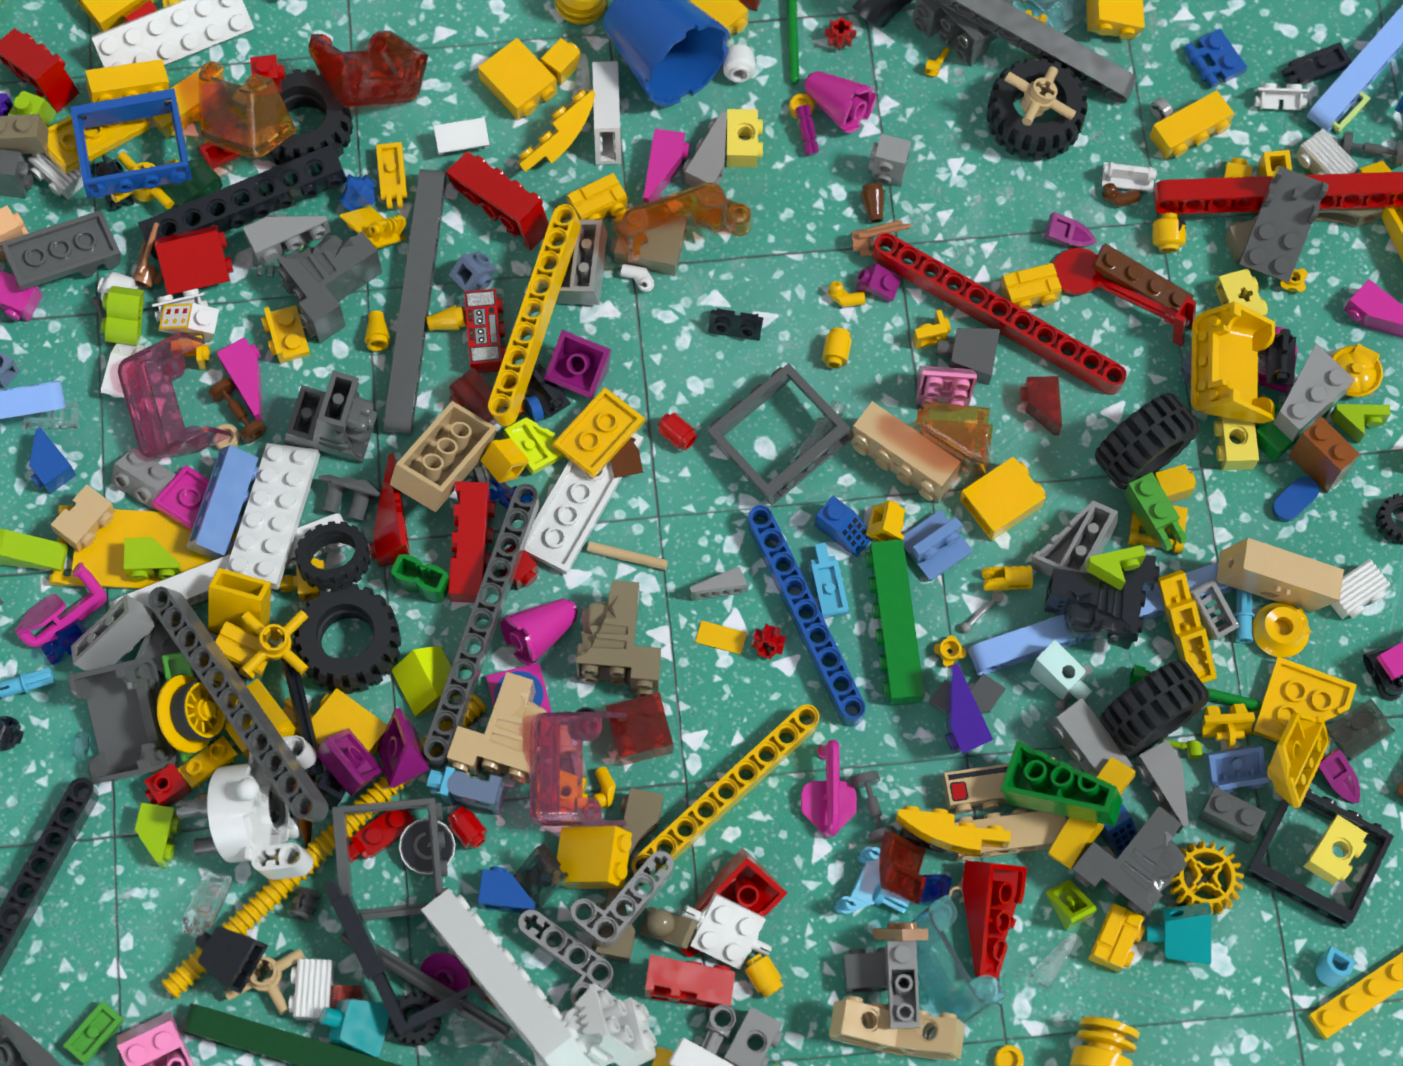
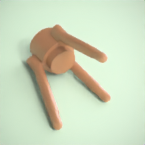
M897 220L867 229L851 231L853 252L860 251V257L872 256L873 250H869V247H874L873 236L909 229L911 224L901 225L902 221Z
M157 222L153 224L147 246L145 241H143L137 268L133 275L136 285L146 289H152L153 284L159 286L163 278L162 271L157 274V268L148 263L159 226Z

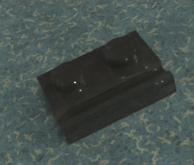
M1371 698L1326 728L1328 735L1341 752L1345 754L1348 762L1395 732V729L1390 727L1387 723L1388 720Z
M545 843L536 847L513 875L528 896L532 897L536 902V909L543 906L569 876L567 872L563 873L560 870L561 864Z

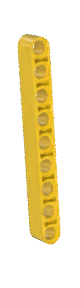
M568 204L559 205L552 213L488 402V409L491 415L501 426L512 425L518 417L581 229V223L575 209ZM571 219L570 221L563 223L564 220ZM558 242H563L561 245L555 246ZM555 265L554 268L547 270L549 266ZM548 288L545 292L539 293L540 290ZM539 312L537 316L531 317L533 313ZM532 335L530 339L522 341L526 336ZM524 359L522 363L514 365L516 361ZM516 383L514 387L506 389L509 384ZM508 407L505 412L498 413L501 408Z
M805 704L789 715L635 856L631 864L632 877L637 873L636 868L638 865L645 863L653 853L657 852V848L660 845L666 844L673 849L670 853L673 862L816 731L819 721L818 710L812 705ZM803 715H808L812 717L814 722L810 725H804L799 721V718ZM788 733L792 735L794 740L791 743H783L779 736ZM762 752H770L774 758L769 762H765L759 758V755ZM743 770H749L753 773L754 777L750 780H743L739 777V773ZM727 788L734 795L729 799H723L719 796V791ZM702 807H709L712 809L713 814L708 818H704L698 814V811ZM681 826H689L692 828L693 833L687 837L681 836L677 832ZM663 862L661 865L655 863L656 871L651 876L653 879H655V874L660 869H666L665 862Z

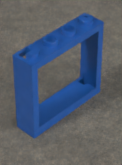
M174 88L70 107L82 180L87 198H101L115 193H128L132 190L155 188L159 185L192 180ZM172 114L180 162L92 178L84 132L85 128Z

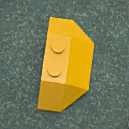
M1302 713L1292 714L1279 740L1271 763L1267 768L1268 778L1272 780L1275 792L1294 808H1300L1330 743L1324 719Z

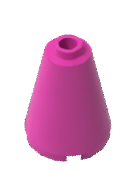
M822 71L810 73L805 80V92L846 133H853L859 130L862 126L858 123L863 118L868 120L874 109L876 94L873 93L874 88L869 85Z
M565 598L507 615L500 622L501 633L507 646L513 644L517 652L513 653L514 656L522 664L530 666L536 663L577 621L578 609L571 600L568 601Z

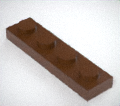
M1106 243L1101 246L1091 268L1121 286L1168 308L1172 307L1179 310L1186 297L1191 299L1194 297L1191 293Z

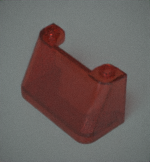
M392 31L376 32L369 40L367 51L342 52L332 45L331 39L325 34H311L308 47L312 60L335 99L345 107L399 104L414 101L420 93L429 54Z

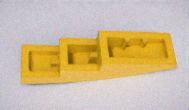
M1179 570L1159 577L1157 584L1180 659L1190 665L1202 683L1216 679L1217 675L1206 629L1201 626L1196 601L1191 598L1185 572Z
M1111 757L1097 778L1116 786L1121 795L1135 777V770ZM1069 817L1049 850L1048 855L1072 870L1102 831L1104 824Z

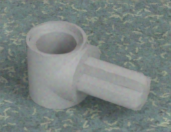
M727 1005L715 1007L706 1024L705 1029L708 1033L701 1047L717 1055L723 1039H729L735 1027L736 1015L731 1007ZM719 1014H726L730 1017L731 1022L726 1027H720L715 1023V1017Z

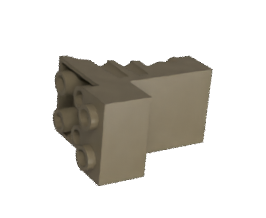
M612 580L609 601L592 603L587 609L582 610L583 630L581 635L583 644H578L576 669L577 678L582 679L583 682L598 683L599 680L610 681L613 685H625L626 682H630L631 693H635L640 698H651L653 695H659L661 648L636 646L640 602L639 582Z

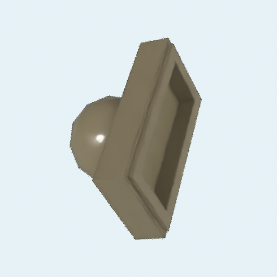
M649 907L639 933L643 936L687 949L697 922L670 913L665 909Z

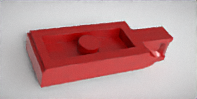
M407 809L388 810L355 833L350 839L352 841V844L349 846L350 863L361 856L365 860L369 857L373 858L399 840L406 827L415 821Z

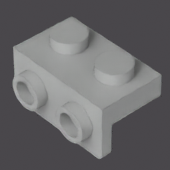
M133 448L114 463L111 483L141 503L154 509L152 501L176 474L136 448Z

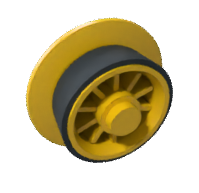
M188 675L172 677L163 685L157 701L158 722L167 741L177 750L185 753L200 751L207 746L210 740L217 738L222 733L227 718L200 679L197 680Z

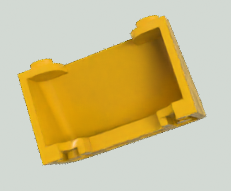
M1235 301L1197 315L1192 325L1191 406L1193 409L1207 415L1259 424L1275 420L1273 401L1266 397L1258 398V351L1264 350L1272 344L1275 338V321Z

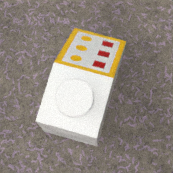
M195 303L163 305L158 331L175 335H202L204 341L211 343L215 333L219 309Z

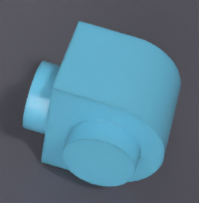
M1331 945L1320 956L1316 966V974L1325 985L1336 987L1351 974L1356 961Z

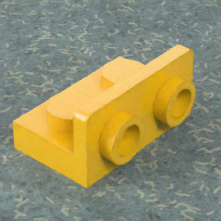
M294 305L270 312L269 306L265 307L266 316L262 317L261 320L265 333L271 332L273 340H269L268 344L272 356L277 355L280 364L310 356L297 306Z

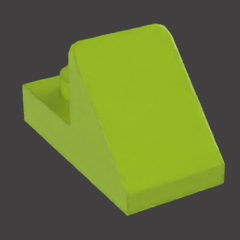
M1336 404L1331 412V419L1353 440L1360 443L1365 435V424L1367 427L1384 425L1391 415L1390 405Z
M1139 545L1090 556L1085 565L1086 570L1113 587L1122 590L1125 584L1122 568L1124 571H1130L1140 567L1146 556L1144 546Z

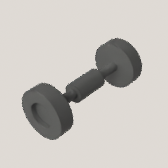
M1344 131L1340 147L1348 155L1351 148L1361 149L1363 153L1382 155V153L1393 155V166L1402 167L1403 141L1398 140L1394 150L1383 148V145L1367 142L1364 145L1352 143L1353 132Z
M868 771L854 776L851 779L854 788H866L868 808L871 818H875L878 828L868 833L870 843H881L895 838L897 833L894 826L883 827L880 816H882L877 796H874L871 785L881 780L878 771Z

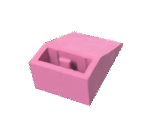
M919 365L916 405H922V407L927 409L948 407L953 411L968 409L977 374L973 369Z
M170 1011L117 1036V1047L126 1066H195Z

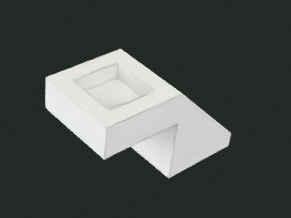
M116 343L110 353L101 393L110 394L116 398L128 397L135 385L136 367L144 355L143 345L134 346Z

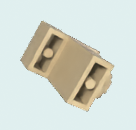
M506 672L485 734L457 726L446 757L450 767L455 768L456 772H464L470 777V774L478 776L482 766L484 767L483 771L491 775L499 776L500 773L511 776L510 780L525 785L527 781L534 783L540 762L539 752L543 746V738L551 727L552 719L547 715L545 709L539 707L533 701L536 693L533 680Z

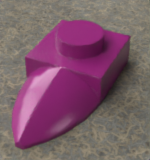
M1056 212L1049 215L1044 235L1045 239L1065 247L1069 245L1086 247L1097 242L1091 231L1080 222Z
M1335 748L1322 758L1317 770L1328 787H1332L1344 799L1358 803L1360 800V787L1357 776L1341 750Z

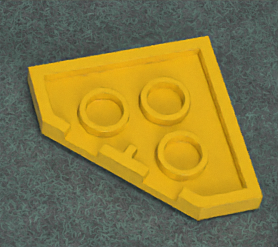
M1277 657L1252 734L1279 743L1293 713H1302L1315 718H1322L1324 722L1338 717L1350 709L1357 684Z

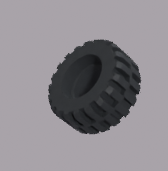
M1034 58L1025 59L1023 64L1017 61L1011 64L1010 69L1005 68L1000 73L999 78L995 80L987 106L988 128L992 135H996L995 141L1000 146L1004 144L1006 146L1005 151L1010 154L1016 152L1019 154V158L1026 159L1028 156L1033 157L1034 161L1042 160L1044 156L1047 159L1056 157L1057 152L1060 154L1065 153L1069 146L1074 145L1077 141L1087 113L1086 90L1082 89L1083 84L1078 77L1074 79V72L1069 68L1063 69L1061 67L1062 64L1059 62L1049 63L1047 62L1048 59L1040 58L1039 61H1034ZM1054 66L1058 69V73L1053 81L1057 87L1056 99L1075 110L1076 113L1072 120L1060 114L1053 121L1046 123L1032 122L1030 126H1026L1022 123L1023 117L1014 107V103L1024 97V92L1004 81L1010 71L1031 83L1038 78H1044L1048 68Z
M295 69L290 74L285 72V80H281L282 93L257 95L258 100L255 99L252 104L253 113L251 114L253 129L261 151L265 156H269L270 161L275 165H279V163L284 164L333 144L340 158L344 153L343 147L349 146L351 141L350 135L353 134V119L345 92L341 90L340 85L335 80L330 81L328 75L324 73L316 75V71L307 69L306 72ZM300 107L316 108L326 115L323 123L317 129L306 134H291L279 127L281 120L287 113Z
M1164 393L1132 413L1100 443L1095 453L1096 462L1118 488L1126 490L1129 483L1151 472L1153 474L1157 473L1161 468L1169 464L1172 459L1177 457L1199 433V422L1175 394Z
M351 584V587L347 589L343 587L338 588V591L327 592V590L318 591L319 597L316 599L311 596L306 601V610L300 609L306 613L308 619L293 632L295 638H293L294 648L297 656L309 667L305 672L308 677H312L320 687L326 685L329 691L332 692L336 688L343 689L345 694H353V688L359 687L361 692L369 689L368 684L373 681L376 685L383 681L382 675L384 673L389 675L394 668L393 661H398L400 655L398 648L401 646L400 629L394 611L390 605H387L385 598L380 594L374 595L373 589L366 586L363 590H360L358 584ZM346 618H356L368 623L373 631V639L369 647L359 656L351 659H336L327 655L323 650V635L333 623Z
M1181 659L1173 660L1140 679L1104 709V712L1101 713L1100 722L1110 734V737L1121 753L1129 757L1135 756L1165 739L1169 734L1175 732L1180 726L1188 722L1207 704L1210 699L1209 691L1186 661Z

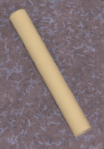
M589 541L587 552L665 571L668 560L591 541Z

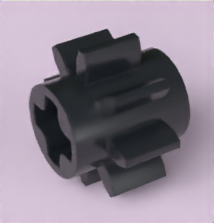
M0 717V750L7 751L14 748L15 744L21 743L24 732L20 731L21 725L13 717Z

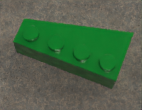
M1018 740L1000 789L1009 805L1114 827L1123 803L1116 786L1086 772L1082 773L1063 761L1059 762L1048 757L1046 753L1040 750L1036 751L1027 747L1025 743Z

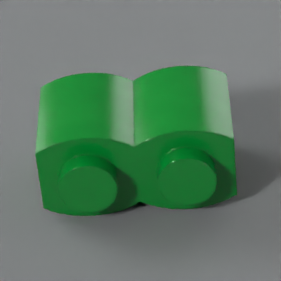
M398 555L391 569L393 582L402 590L419 592L421 596L429 601L443 602L449 591L448 573L435 565H423L420 560L411 555Z

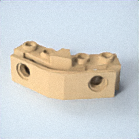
M846 996L845 1000L834 1002L829 1031L831 1040L902 1056L948 1061L961 1059L965 1024L957 1019L955 1014L941 1012L938 1017L929 1016V1012L919 1010L920 1028L890 1029L888 1003L886 1005L873 1002L871 1005L862 1003V998L855 996Z

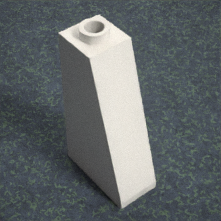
M618 61L592 62L593 91L595 93L593 106L596 165L621 164Z

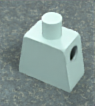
M1056 640L1036 658L1029 672L1062 700L1071 693L1077 700L1083 698L1085 701L1093 692L1081 681L1086 674V670Z

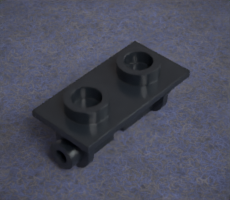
M104 154L102 155L104 162H98L94 170L97 177L124 172L118 160H113ZM111 194L105 196L108 206L112 207L113 210L121 209L124 202L132 206L135 205L131 195L117 203L113 201Z
M717 307V310L712 309L710 312L708 333L760 341L764 317H759L757 313L740 312V316H735V311Z
M1281 329L1279 334H1275L1272 344L1268 347L1266 383L1293 387L1296 337H1293L1289 329Z
M541 364L534 366L527 391L531 396H537L543 411L548 418H551L571 403L555 383L544 379L546 371Z

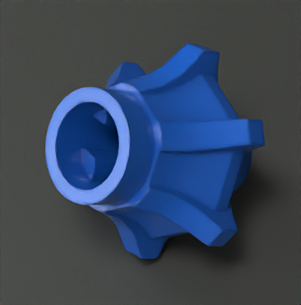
M349 174L346 179V187L339 201L349 211L361 209L367 205H375L377 203L374 195L376 183L366 174L363 177H354Z

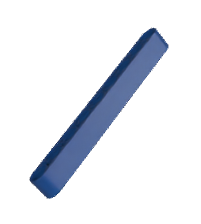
M757 505L749 512V532L840 720L846 726H857L862 722L866 708L862 696L773 513L768 507ZM757 517H763L767 522L763 525H758L753 520ZM773 540L777 542L778 546L776 548H768L764 543ZM778 564H786L790 569L781 572L777 570L776 566ZM791 587H797L801 593L794 596L789 594L787 590ZM801 611H809L813 617L803 619L799 616V613ZM818 634L824 638V641L822 643H814L810 637ZM831 658L835 661L836 665L826 667L822 664V660ZM837 682H842L846 684L848 689L840 692L833 685ZM850 706L856 707L859 710V714L850 716L846 713L845 709Z

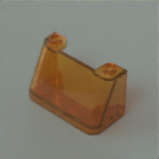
M211 61L202 65L198 73L200 133L204 142L250 158H258L269 153L297 131L272 78L252 75L241 86L223 79L224 68L222 64Z
M716 183L695 184L621 209L614 216V230L627 261L631 262L640 259V248L648 243L645 231L693 216L696 226L707 224L712 228L713 233L725 230L728 201L722 188Z
M924 401L923 408H918L917 424L921 425V435L961 461L960 466L972 474L984 476L988 473L993 424H988L990 408Z

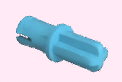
M1238 589L1236 591V613L1233 615L1240 627L1236 629L1235 641L1243 644L1253 642L1252 623L1255 618L1253 613V594Z
M46 668L29 674L22 672L18 677L0 681V697L4 699L22 692L31 693L32 689L54 683V674L51 668Z

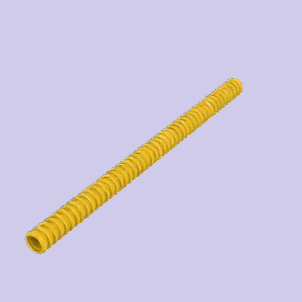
M475 694L472 696L462 725L466 729H468V724H474L475 718L479 719L481 717V712L485 713L487 711L485 704ZM445 721L440 725L439 729L449 731L454 723ZM427 734L423 736V741L420 740L422 748H424ZM433 748L430 752V755L432 757H436L435 755L437 753H443V748ZM386 775L384 777L380 776V781L378 783L374 782L372 784L373 787L371 789L367 788V793L365 795L361 794L359 796L360 799L358 801L354 800L353 804L391 801V796L398 795L397 791L399 789L403 790V785L405 783L409 784L411 781L408 780L392 788L388 785ZM379 811L346 814L348 837L352 838V833L354 831L358 832V827L360 825L364 826L366 824L365 821L367 819L371 820V815L373 813L377 814ZM328 824V829L326 831L322 830L320 832L321 836L314 837L315 841L313 843L309 842L307 844L308 848L304 849L313 858V867L309 873L301 877L269 879V884L267 886L263 885L261 892L256 891V896L254 898L250 897L247 905L242 904V909L240 911L236 910L234 917H228L229 921L221 924L223 928L245 936L248 935L247 931L249 929L253 930L255 923H261L260 919L262 917L266 918L269 910L272 912L276 904L279 906L281 904L280 900L287 898V893H293V888L295 886L299 887L301 880L306 881V876L308 874L312 875L315 867L318 869L321 862L325 863L327 861L326 857L328 855L330 857L333 855L332 851L335 850L334 826ZM299 856L295 858L293 863H295L298 860ZM196 947V952L188 955L189 959H183L181 961L182 965L180 967L176 966L174 973L169 972V977L166 980L164 978L161 980L162 985L174 998L179 999L182 991L186 993L188 991L187 987L189 985L193 986L195 979L200 980V975L208 972L198 963V958L203 951L201 948Z

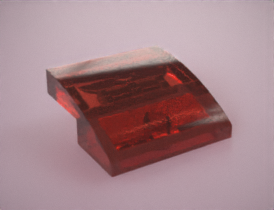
M885 831L879 859L881 888L919 905L927 879L919 874L926 849L895 833Z

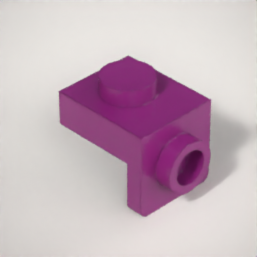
M876 263L863 268L859 272L855 291H869L889 303L894 301L901 278Z

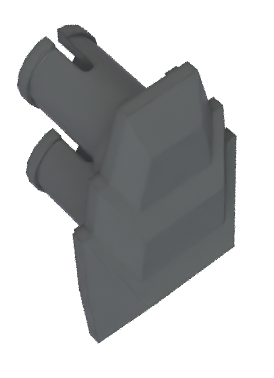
M321 475L318 477L319 480L327 482L326 485H329L324 504L321 508L324 510L338 513L343 492L349 488L352 489L354 496L347 516L364 521L370 497L373 498V495L380 497L381 491L367 479L357 480L350 477L340 478L333 475Z

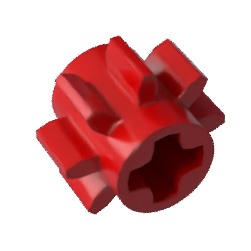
M843 17L836 21L830 20L829 28L825 29V37L829 38L828 46L833 45L839 51L846 46L852 47V39H855L857 34L856 30H852L853 21L848 22Z
M765 624V627L761 630L755 629L751 647L756 648L757 656L772 659L776 653L782 654L786 636L780 634V627Z

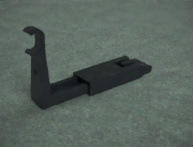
M333 881L326 882L324 887L367 979L374 982L398 1035L404 1036L455 1008L463 1013L465 1008L461 1005V1000L473 992L478 993L479 1000L486 1001L485 993L481 988L469 986L409 1016L410 1021L408 1022L387 978V975L390 973L354 898L348 893L343 895L340 886Z

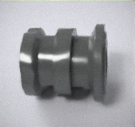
M297 887L295 891L297 897H294L291 903L293 909L288 910L287 915L300 921L314 922L315 918L312 916V913L317 909L316 900L320 899L321 894L310 888Z

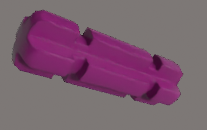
M801 105L797 107L796 114L797 119H800L798 123L802 142H805L803 146L805 155L811 156L819 152L818 142H815L816 133L813 119L810 118L812 115L810 106Z

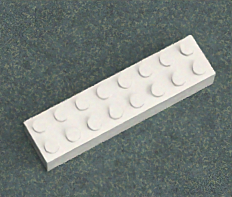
M447 889L421 909L440 940L468 970L472 979L484 991L486 996L544 1066L590 1065L584 1056L587 1049L578 1038L579 1035L569 1023L563 1021V1017L553 1004L547 1002V998L537 985L534 986L531 983V979L525 970L515 964L516 961L506 948L503 949L499 945L500 942L491 930L488 931L484 927V922L476 912L472 913L470 906L461 895L455 897Z

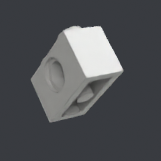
M751 1007L724 1060L734 1066H767L770 1058L766 1057L770 1047L772 1046L776 1049L784 1034L779 1031L782 1023ZM757 1037L763 1042V1047L758 1051H753L748 1047L747 1041L750 1038Z

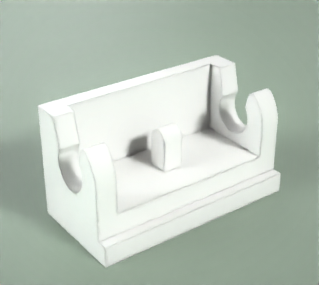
M485 117L434 126L439 155L478 147L488 148L490 146Z

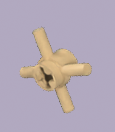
M1049 67L1044 78H1038L1031 83L1010 71L1005 77L1004 81L1024 92V97L1021 100V107L1026 112L1022 119L1024 125L1030 126L1035 117L1041 116L1050 108L1069 120H1072L1076 111L1056 99L1057 87L1053 83L1058 73L1056 67Z
M299 948L278 961L270 957H262L241 994L251 988L259 992H268L278 1013L281 1015L287 1012L289 1006L278 985L282 980V971L296 964L298 959L305 958L302 950ZM265 967L268 972H273L271 978L268 977L263 982L258 981V978L261 977V972L259 971L261 968ZM229 989L224 991L229 1001L241 995Z

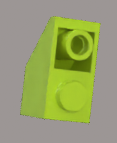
M154 538L124 539V571L128 578L143 581L147 580L148 577H159L165 580L183 573L180 563Z
M141 803L135 831L160 868L166 869L168 861H172L174 857L175 845L172 842L174 834H178L180 831L181 819H179L175 808Z

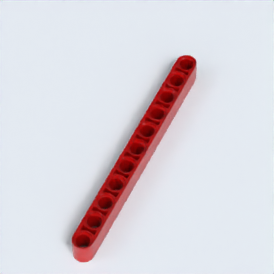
M1403 172L1305 175L1329 184L1327 193L1319 204V210L1403 207ZM1272 176L1161 180L1154 185L1156 211L1160 214L1259 212Z
M882 233L876 237L872 257L881 266L991 329H999L1000 334L1101 392L1114 395L1121 390L1127 377L1126 370L1122 365L890 233ZM885 246L888 247L891 251L885 252L882 251L879 247ZM902 260H911L913 264L907 265ZM931 272L935 274L936 277L930 278L927 277L924 273ZM954 285L958 290H950L947 286ZM970 298H977L981 303H973L970 301ZM993 311H1000L1004 316H995ZM1015 324H1023L1026 329H1018ZM1038 337H1045L1049 342L1043 343ZM1061 350H1068L1072 355L1066 356ZM1084 363H1091L1095 369H1088ZM1107 376L1115 377L1118 382H1111Z

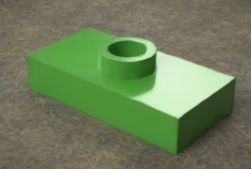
M101 1001L63 1046L82 1063L87 1065L125 1020Z

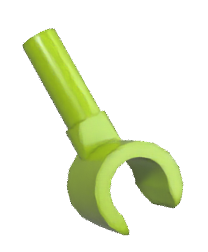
M1168 740L1173 748L1187 750V758H1202V745L1199 741L1177 742Z

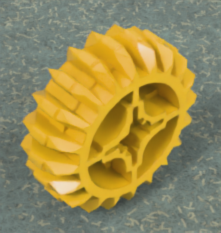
M1203 840L1198 842L1197 848L1192 842L1187 845V850L1180 848L1185 856L1186 866L1190 869L1189 873L1192 876L1193 882L1189 887L1186 886L1184 869L1172 878L1170 885H1175V887L1171 888L1169 893L1171 895L1179 894L1175 901L1176 904H1181L1182 901L1186 902L1187 905L1209 902L1211 914H1213L1214 909L1218 915L1223 913V907L1229 910L1233 906L1232 901H1237L1240 897L1236 891L1243 889V885L1237 881L1242 880L1244 875L1243 873L1235 872L1241 865L1239 862L1231 863L1235 856L1234 853H1230L1228 856L1224 855L1225 846L1215 850L1216 844L1213 841L1206 848ZM1195 859H1209L1215 862V864L1207 866L1201 863L1200 860L1197 862ZM1221 870H1223L1226 877L1225 892L1220 888L1222 885L1217 877ZM1214 872L1206 883L1202 882L1198 886L1196 885L1202 876ZM1203 891L1210 897L1214 896L1215 899H1203L1194 894Z

